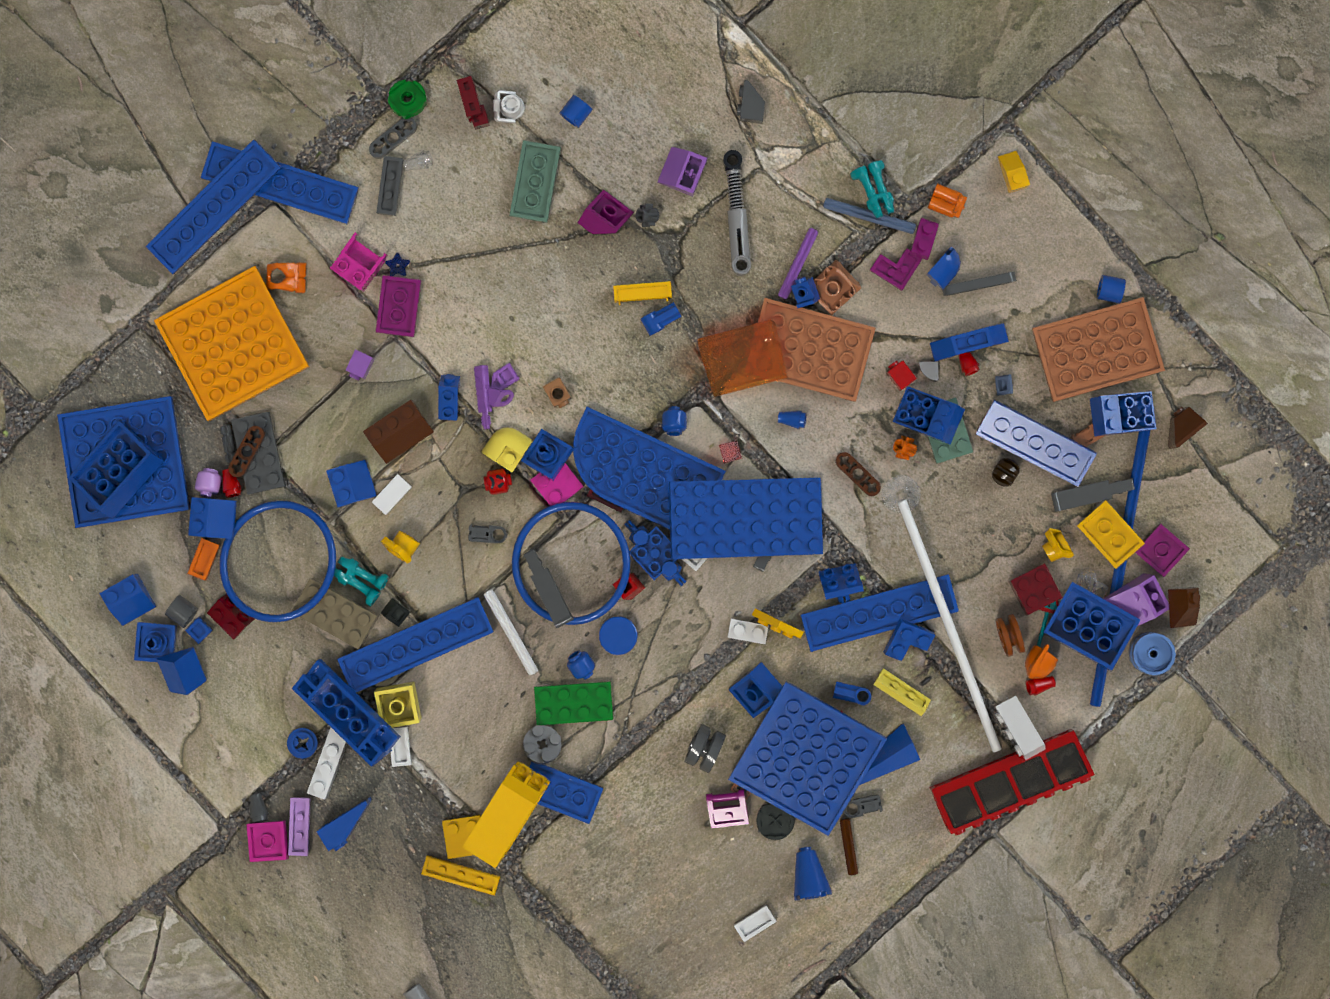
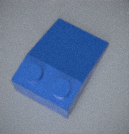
M371 796L316 831L328 851L331 849L337 851L348 843L346 840L350 837L371 803Z

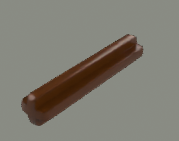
M845 818L840 820L847 871L848 875L852 876L858 874L850 819Z

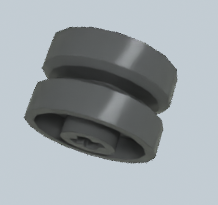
M701 724L691 740L684 762L694 766L701 756L700 770L710 773L726 735L716 731L711 740H708L711 729Z

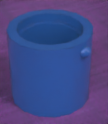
M572 95L559 114L569 123L580 128L593 109L579 97Z
M1102 275L1098 284L1097 299L1120 304L1124 295L1126 280Z

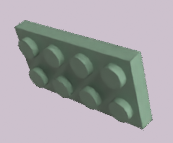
M523 140L510 217L548 223L561 147Z

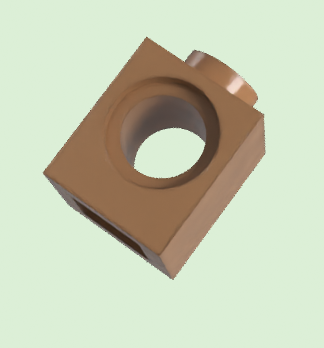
M560 377L543 386L554 407L562 408L569 404L568 400L571 399V396ZM561 389L563 397L555 399L553 397L554 390Z

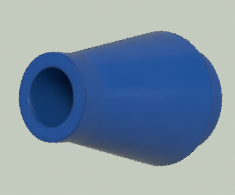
M802 410L779 412L778 423L797 429L805 428L807 414L803 413Z

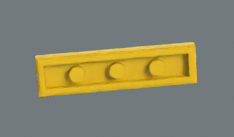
M429 855L426 856L421 873L425 876L494 896L500 880V876Z

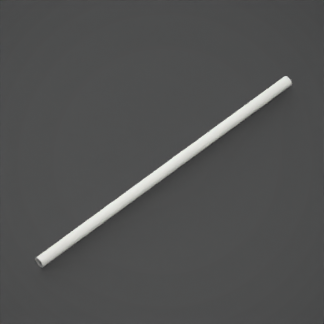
M906 499L897 502L991 749L993 752L1000 751L1002 749L908 502Z

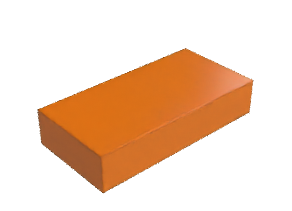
M201 538L187 574L206 581L220 544Z

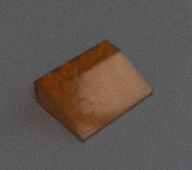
M771 319L697 339L701 358L714 397L788 378L776 324Z

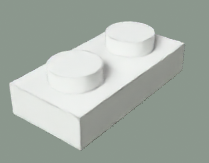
M731 619L728 638L766 644L768 627L759 623Z

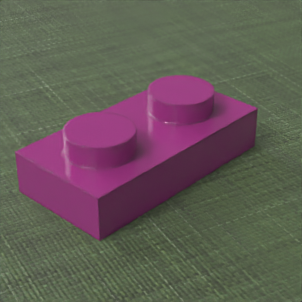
M924 218L919 220L909 254L925 260L929 259L938 230V223Z

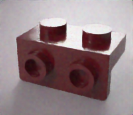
M227 593L218 599L207 612L233 640L255 620L238 609Z

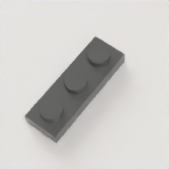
M384 156L377 214L396 216L403 158Z

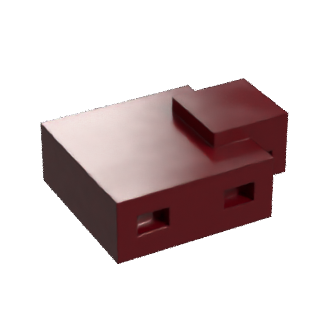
M472 76L456 80L469 122L473 123L475 130L490 126L485 106L480 104Z

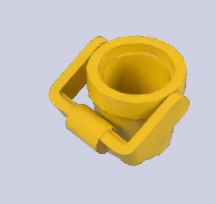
M1049 528L1045 532L1048 542L1042 545L1051 562L1063 557L1071 558L1074 556L1061 530Z

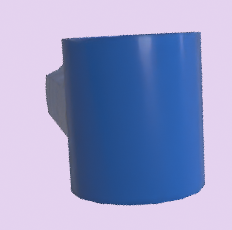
M673 302L657 312L649 313L640 320L649 336L682 316Z
M836 681L833 698L866 705L871 700V692L865 687ZM860 691L868 693L866 701H860L857 698V694Z

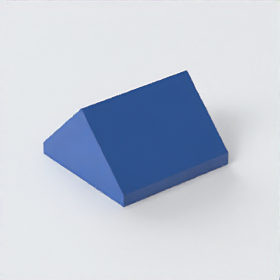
M194 647L157 658L170 692L188 695L207 681Z

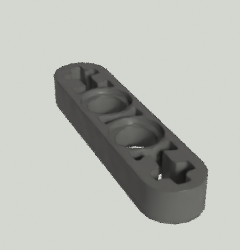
M1015 271L947 285L942 290L943 296L1016 282Z

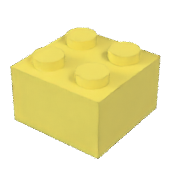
M415 681L380 687L374 691L378 715L392 728L416 724L421 721Z

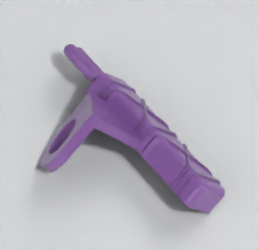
M480 365L474 367L478 412L482 413L481 424L486 430L491 425V417L488 412H492V407H502L509 404L514 397V393L511 390L490 388L488 366ZM509 395L507 400L501 402L504 396Z

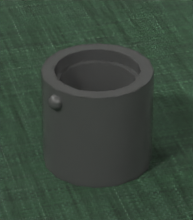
M178 595L166 610L165 615L182 628H185L194 618L199 608L181 595Z

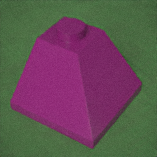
M603 189L587 206L577 223L592 234L616 233L634 212Z

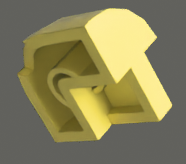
M501 428L490 437L481 452L513 473L533 440L516 429Z

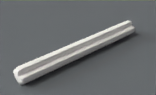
M492 589L485 592L484 596L527 673L529 675L538 672V669L495 592Z

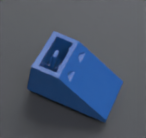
M907 386L893 422L951 445L965 409L955 403Z
M1152 391L1090 398L1094 437L1157 429Z

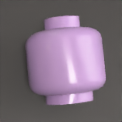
M203 468V471H199L197 474L195 489L200 492V496L211 498L212 495L219 493L222 477L218 474L217 470Z

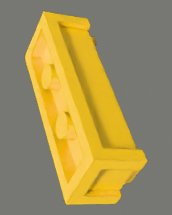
M671 281L613 286L615 303L618 302L619 306H621V302L666 299L668 302V299L672 298Z

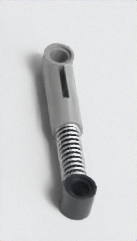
M730 150L724 155L723 165L727 172V183H729L727 184L729 186L727 189L729 190L728 193H730L728 194L730 210L727 211L731 263L732 271L738 276H744L751 269L747 212L746 209L742 208L744 207L742 205L744 202H742L743 198H741L743 197L741 195L743 193L741 192L742 185H740L742 183L740 181L742 179L740 178L742 155L736 150ZM734 156L738 159V163L730 165L727 159ZM739 237H741L742 255L740 256L738 251L737 239ZM744 261L747 268L740 271L736 268V263Z

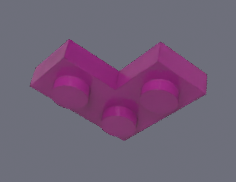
M906 248L897 264L880 254L869 271L902 291L922 261V258L909 254L910 250Z

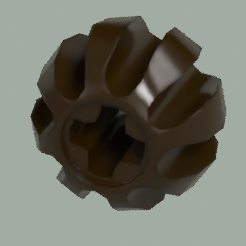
M1002 458L995 466L992 478L998 485L1009 487L1020 473V468L1014 460Z

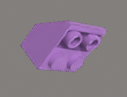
M671 147L657 183L693 197L707 163V158L688 150Z

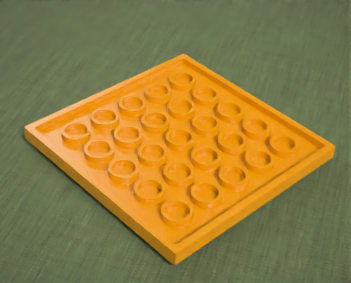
M256 266L154 320L208 422L310 367Z

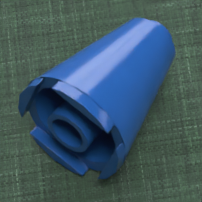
M811 847L800 848V852L796 853L794 900L825 897L826 893L827 895H832L831 887L816 851L811 850Z

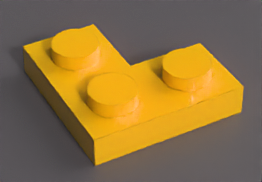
M756 608L752 613V616L758 618V623L766 627L770 624L771 630L778 633L783 631L782 634L791 639L793 636L801 639L804 633Z

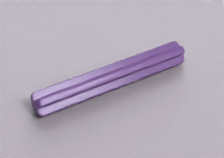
M809 228L778 293L779 297L783 299L788 298L792 290L791 286L795 283L794 280L797 279L818 235L817 230Z

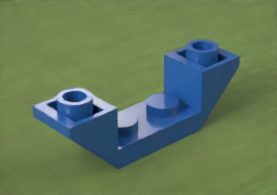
M1003 323L931 342L930 347L935 362L978 349L1007 343L1009 340Z

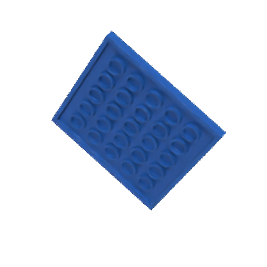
M172 396L57 415L75 528L190 510ZM121 421L145 442L163 462L112 519L100 512L73 484L69 477L116 423Z
M785 681L728 780L829 836L886 742L887 737Z

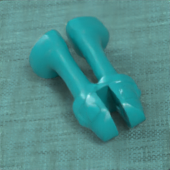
M882 160L868 164V169L874 178L878 194L874 191L866 166H861L850 173L853 180H859L862 183L868 197L866 205L876 218L883 216L880 203L884 204L883 206L887 214L894 212L893 195L887 191L882 178V170L885 168Z
M340 556L337 562L348 570L345 573L343 570L335 568L334 576L342 585L349 584L360 590L366 596V604L371 607L381 592L367 586L355 578V576L357 575L367 580L379 590L384 589L389 576L384 573L380 576L373 575L361 568L359 562L353 558L348 559Z

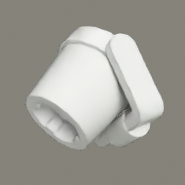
M499 90L495 92L493 100L494 120L496 122L516 123V120L523 115L525 110L522 99L513 91ZM500 94L507 95L502 99V101L500 100ZM500 112L505 118H500Z

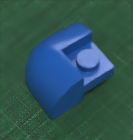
M951 246L926 274L931 279L930 283L935 287L938 285L944 290L960 270L961 261L959 254Z

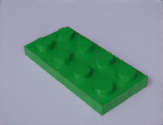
M611 681L534 687L537 725L613 720Z

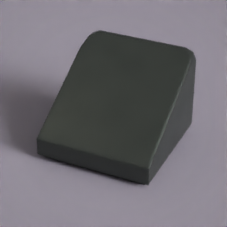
M394 598L381 611V614L398 627L410 613L408 609Z

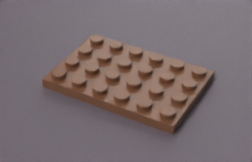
M1144 297L1032 328L1053 402L1165 371Z
M764 298L745 373L856 402L876 328L805 308L797 309V306Z

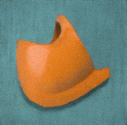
M1046 644L1043 648L1033 645L1027 654L1025 668L1029 679L1044 678L1056 667L1058 658L1048 652L1049 644Z

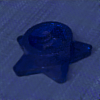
M396 253L392 260L385 261V264L390 267V276L396 274L406 276L405 268L410 263V260L402 259L399 253Z

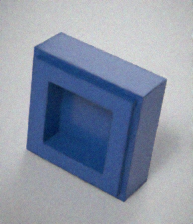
M198 617L185 631L200 644L213 630L201 617Z

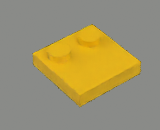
M481 815L442 820L448 859L473 855L462 848Z

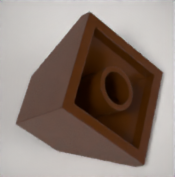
M1181 406L1173 413L1174 417L1170 419L1169 449L1180 447L1208 424L1192 408H1183Z
M1199 588L1168 589L1170 628L1196 625L1200 609Z

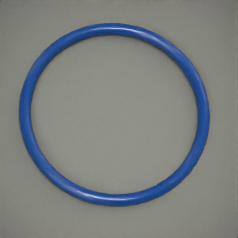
M271 501L250 509L235 522L234 537L249 519L261 512L276 508L296 510L305 514L317 524L327 543L329 557L327 573L315 596L297 610L285 614L270 615L255 611L244 604L234 592L228 576L227 561L233 539L224 540L219 564L223 587L234 605L254 619L265 622H284L300 617L320 602L333 580L336 568V548L332 534L318 514L296 502Z
M563 502L544 508L535 514L522 528L513 549L512 572L515 585L525 603L538 615L552 621L548 611L541 608L530 597L522 582L519 561L522 545L527 534L541 519L562 510L588 512L605 522L615 534L621 548L623 558L621 579L615 593L605 605L588 615L573 617L574 620L565 624L578 625L598 619L618 602L629 579L630 553L622 531L606 513L588 504Z

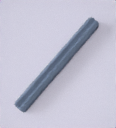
M826 198L823 207L825 209L910 234L915 232V223L884 214L882 217L876 218L870 210Z

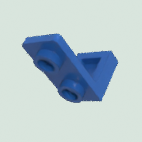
M446 374L440 377L438 386V418L440 420L456 421L458 419L460 376Z

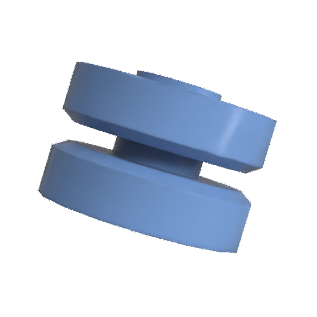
M1145 632L1136 636L1131 642L1128 651L1130 662L1134 668L1150 675H1160L1168 671L1174 664L1176 656L1175 647L1171 640L1162 634ZM1152 650H1154V652H1153L1154 656H1153V657L1150 656V652H1151Z

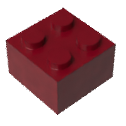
M1045 563L1008 581L1026 616L1063 598Z

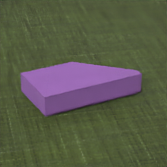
M510 363L493 373L490 388L504 390L520 380Z

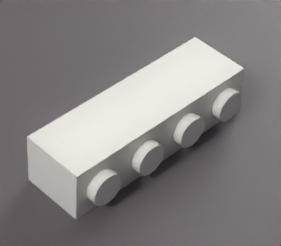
M332 728L329 730L307 791L308 794L324 800L329 796L348 744Z

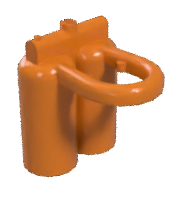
M937 183L927 208L951 218H959L962 210L965 208L964 204L967 197L958 191Z

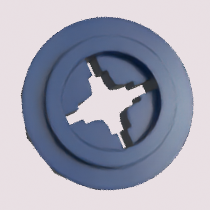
M298 728L292 731L287 739L289 752L297 758H308L317 749L318 739L315 733L308 728ZM299 738L302 740L309 738L306 742L307 748L304 746L296 748L300 743Z

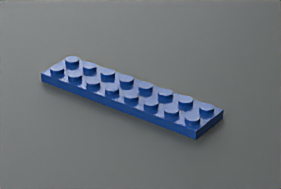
M253 139L146 246L147 249L172 274H175L282 167Z
M212 141L201 178L212 181L241 150ZM277 162L282 168L255 194V196L348 225L359 188Z
M949 574L936 577L950 614L959 612ZM927 580L800 614L810 652L893 630L900 619L915 624L941 617Z
M477 597L340 657L337 660L349 687L357 693L489 635L494 631L481 601Z

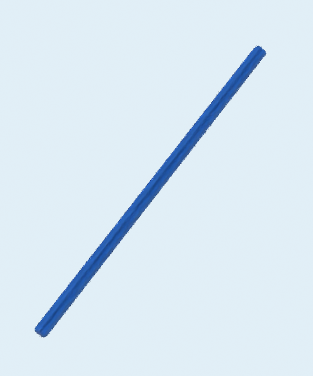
M1150 430L1140 431L1138 434L1131 473L1135 490L1128 491L1123 517L1132 529ZM1127 560L1117 569L1114 568L1110 594L1123 586ZM1099 664L1096 667L1090 705L1095 707L1101 706L1107 669Z

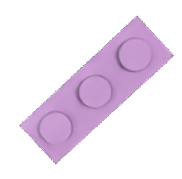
M290 798L288 855H309L311 798Z

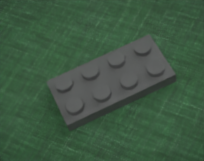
M270 412L232 419L237 449L250 427H262L266 434L247 473L243 476L247 495L286 487ZM259 430L252 431L251 434L254 437L252 441L247 440L246 443H251L256 447L257 443L253 442L255 438L261 437ZM245 446L242 449L244 457L251 456V447ZM239 457L241 464L242 462L247 464L248 460H243Z

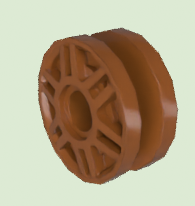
M1014 614L1008 615V624L1006 625L1001 617L996 618L998 634L1006 656H1013V646L1016 647L1019 653H1024L1023 638Z

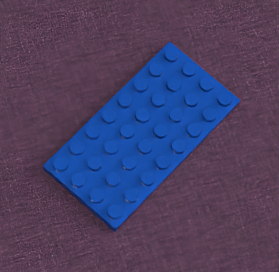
M821 478L669 482L671 559L823 554Z

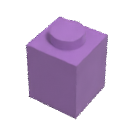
M355 350L346 371L350 372V377L358 381L360 378L366 379L375 358Z

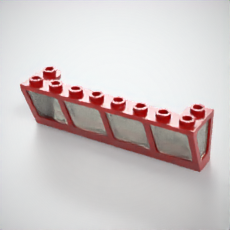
M1069 729L1043 740L1046 749L1027 760L1024 759L1023 755L1019 757L1017 752H1013L929 787L948 832L955 834V836L966 832L965 829L968 827L976 828L983 825V821L987 819L991 821L1002 817L1001 814L1004 812L1013 813L1018 811L1021 805L1026 804L1029 806L1035 804L1038 798L1043 796L1044 798H1049L1055 795V791L1060 789L1066 791L1073 788L1072 784L1077 782L1082 784L1090 781V777L1095 774L1074 730Z

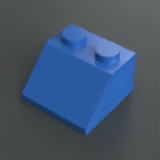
M366 460L326 471L337 507L339 508L377 496Z
M191 497L188 536L233 539L237 501Z
M132 574L99 593L108 610L122 626L156 608L154 601L138 574Z
M760 662L728 690L754 718L773 704L782 685L765 665Z

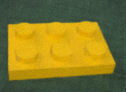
M1106 500L1077 525L1115 569L1145 544Z

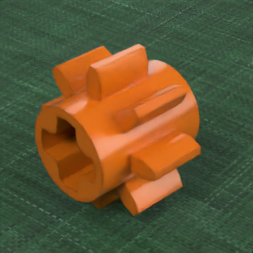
M903 435L901 439H897L893 445V450L897 453L896 457L905 460L913 457L917 451V445L913 443L915 439Z

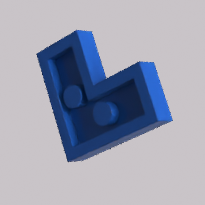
M900 619L883 652L889 657L902 661L910 645L927 651L935 637V633Z

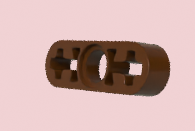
M252 426L248 429L229 464L228 469L232 476L242 477L247 473L266 436L262 427ZM259 430L261 437L255 438L253 442L257 443L256 447L251 443H246L247 440L252 441L254 437L251 434L252 431ZM245 446H249L252 449V454L249 457H244L242 454V449ZM238 456L243 460H248L247 464L242 462L240 468L243 470L236 474V469L233 467L234 465H239L241 461L237 460Z
M847 452L837 455L835 459L837 467L866 495L875 496L880 492V483L853 456ZM841 456H847L850 465L853 462L856 464L849 473L846 471L849 468L847 465H840L841 460L839 458ZM855 469L863 471L862 479L856 480L853 478L852 473ZM869 476L870 479L867 481L870 484H876V492H868L867 489L869 487L865 483L861 486L860 483Z

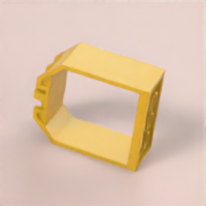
M517 761L501 783L462 848L496 868L506 856L551 781L547 780L543 775L536 773L524 763Z

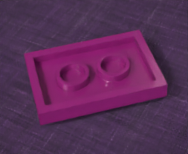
M382 276L376 333L406 337L415 336L421 280Z

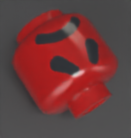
M503 468L489 470L486 476L483 477L485 490L489 491L491 495L507 493L509 485H512L511 474H507Z

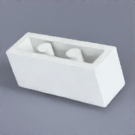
M1016 696L996 706L997 713L995 716L1000 724L1004 723L1007 729L1004 731L1009 740L1013 739L1016 743L1014 748L1019 757L1023 755L1024 759L1027 760L1046 749L1043 740Z

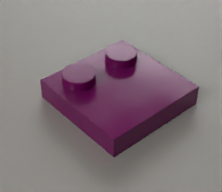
M1160 523L1144 540L1145 544L1135 553L1165 577L1190 548Z

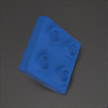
M541 429L521 459V462L554 481L574 448Z
M856 563L832 569L828 568L818 572L826 600L838 597V602L844 603L843 597H845L846 602H849V594L864 591Z
M137 622L134 660L157 662L158 657L175 653L177 625Z

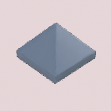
M1011 374L996 376L997 396L1013 394Z

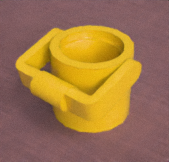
M400 530L393 541L386 536L380 541L390 553L407 564L411 562V557L420 544L417 540Z

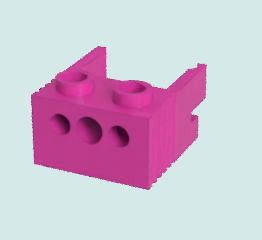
M355 232L330 269L364 292L369 283H371V280H373V277L377 275L386 262L385 259L388 255L384 253L382 257H379L356 240V237L359 235Z

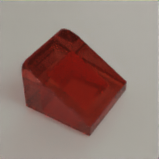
M737 440L719 445L724 464L742 459Z

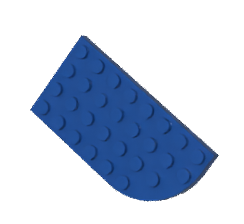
M586 407L575 432L573 443L574 460L579 475L588 488L604 500L669 530V482L722 480L726 472L589 407Z

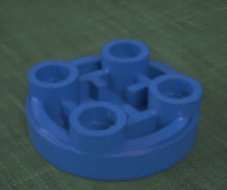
M612 617L601 626L599 640L607 652L614 655H623L631 651L637 642V629L625 617Z

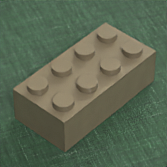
M310 578L292 611L309 602L318 592L322 583L314 578ZM329 587L320 602L310 611L300 616V618L356 649H361L379 614Z

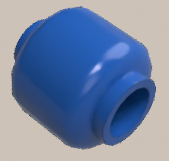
M669 407L662 414V429L667 432V435L679 436L687 429V414L685 411L680 410V407Z
M578 650L568 657L567 668L576 679L583 678L586 680L593 675L595 663L587 652Z

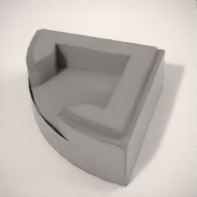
M938 361L918 362L921 372L927 378L939 381Z

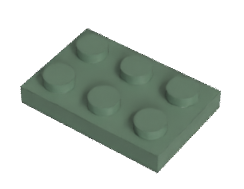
M957 398L946 400L958 405ZM963 417L951 445L928 437L936 464L973 453Z

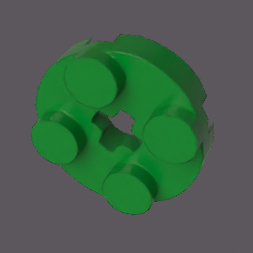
M401 80L390 88L388 103L396 115L401 116L403 119H410L420 114L427 105L426 93L423 86L417 81ZM404 96H412L411 101L404 102Z

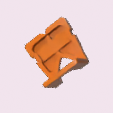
M306 263L267 264V288L269 290L281 289L290 292L295 291V293H305L306 280L304 277L306 276ZM278 268L286 277L279 283L271 282V272Z

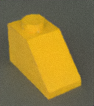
M1017 151L998 156L1008 193L1027 188L1030 182L1025 166Z

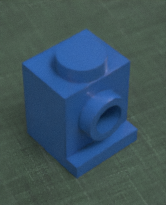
M804 276L794 280L795 283L791 288L797 302V309L814 304L820 299L813 277L806 279Z

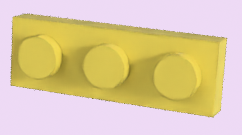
M884 668L880 671L873 684L920 716L925 713L931 701Z

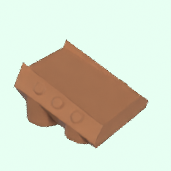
M837 260L814 279L820 296L818 302L830 315H833L861 289L860 283Z

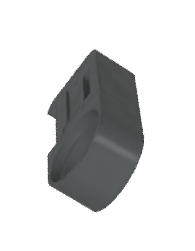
M473 524L469 525L468 540L471 542L502 543L507 539V531L501 526L489 525L488 528V526L474 525L473 527ZM496 529H501L504 532L503 539H494L493 532Z
M875 794L852 799L848 805L852 803L857 805V812L849 814L846 806L844 813L849 818L864 816L863 813L866 814L878 810L882 812L880 796Z

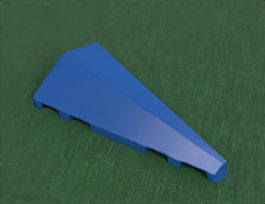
M901 724L887 737L886 742L860 785L920 760L904 724Z

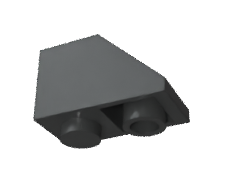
M745 80L744 85H740L739 97H742V104H738L736 116H740V121L762 124L765 101L752 84Z

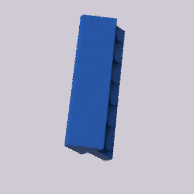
M318 659L308 673L303 674L292 687V690L371 767L392 751L391 748L401 737L322 659Z

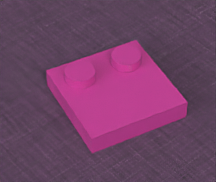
M566 463L554 481L541 473H538L530 480L550 506L567 501L584 487Z
M286 820L246 824L250 862L289 859Z

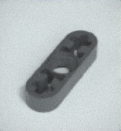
M402 118L370 144V154L376 159H381L416 132V121L413 118ZM405 122H412V129L410 131L405 129L403 131L405 135L402 137L397 128L399 127L402 130L405 128ZM390 133L398 134L397 142L390 143L388 141ZM384 139L390 147L387 149V147L384 146L381 149V154H374V147L376 145L378 147H381L384 144L381 140Z

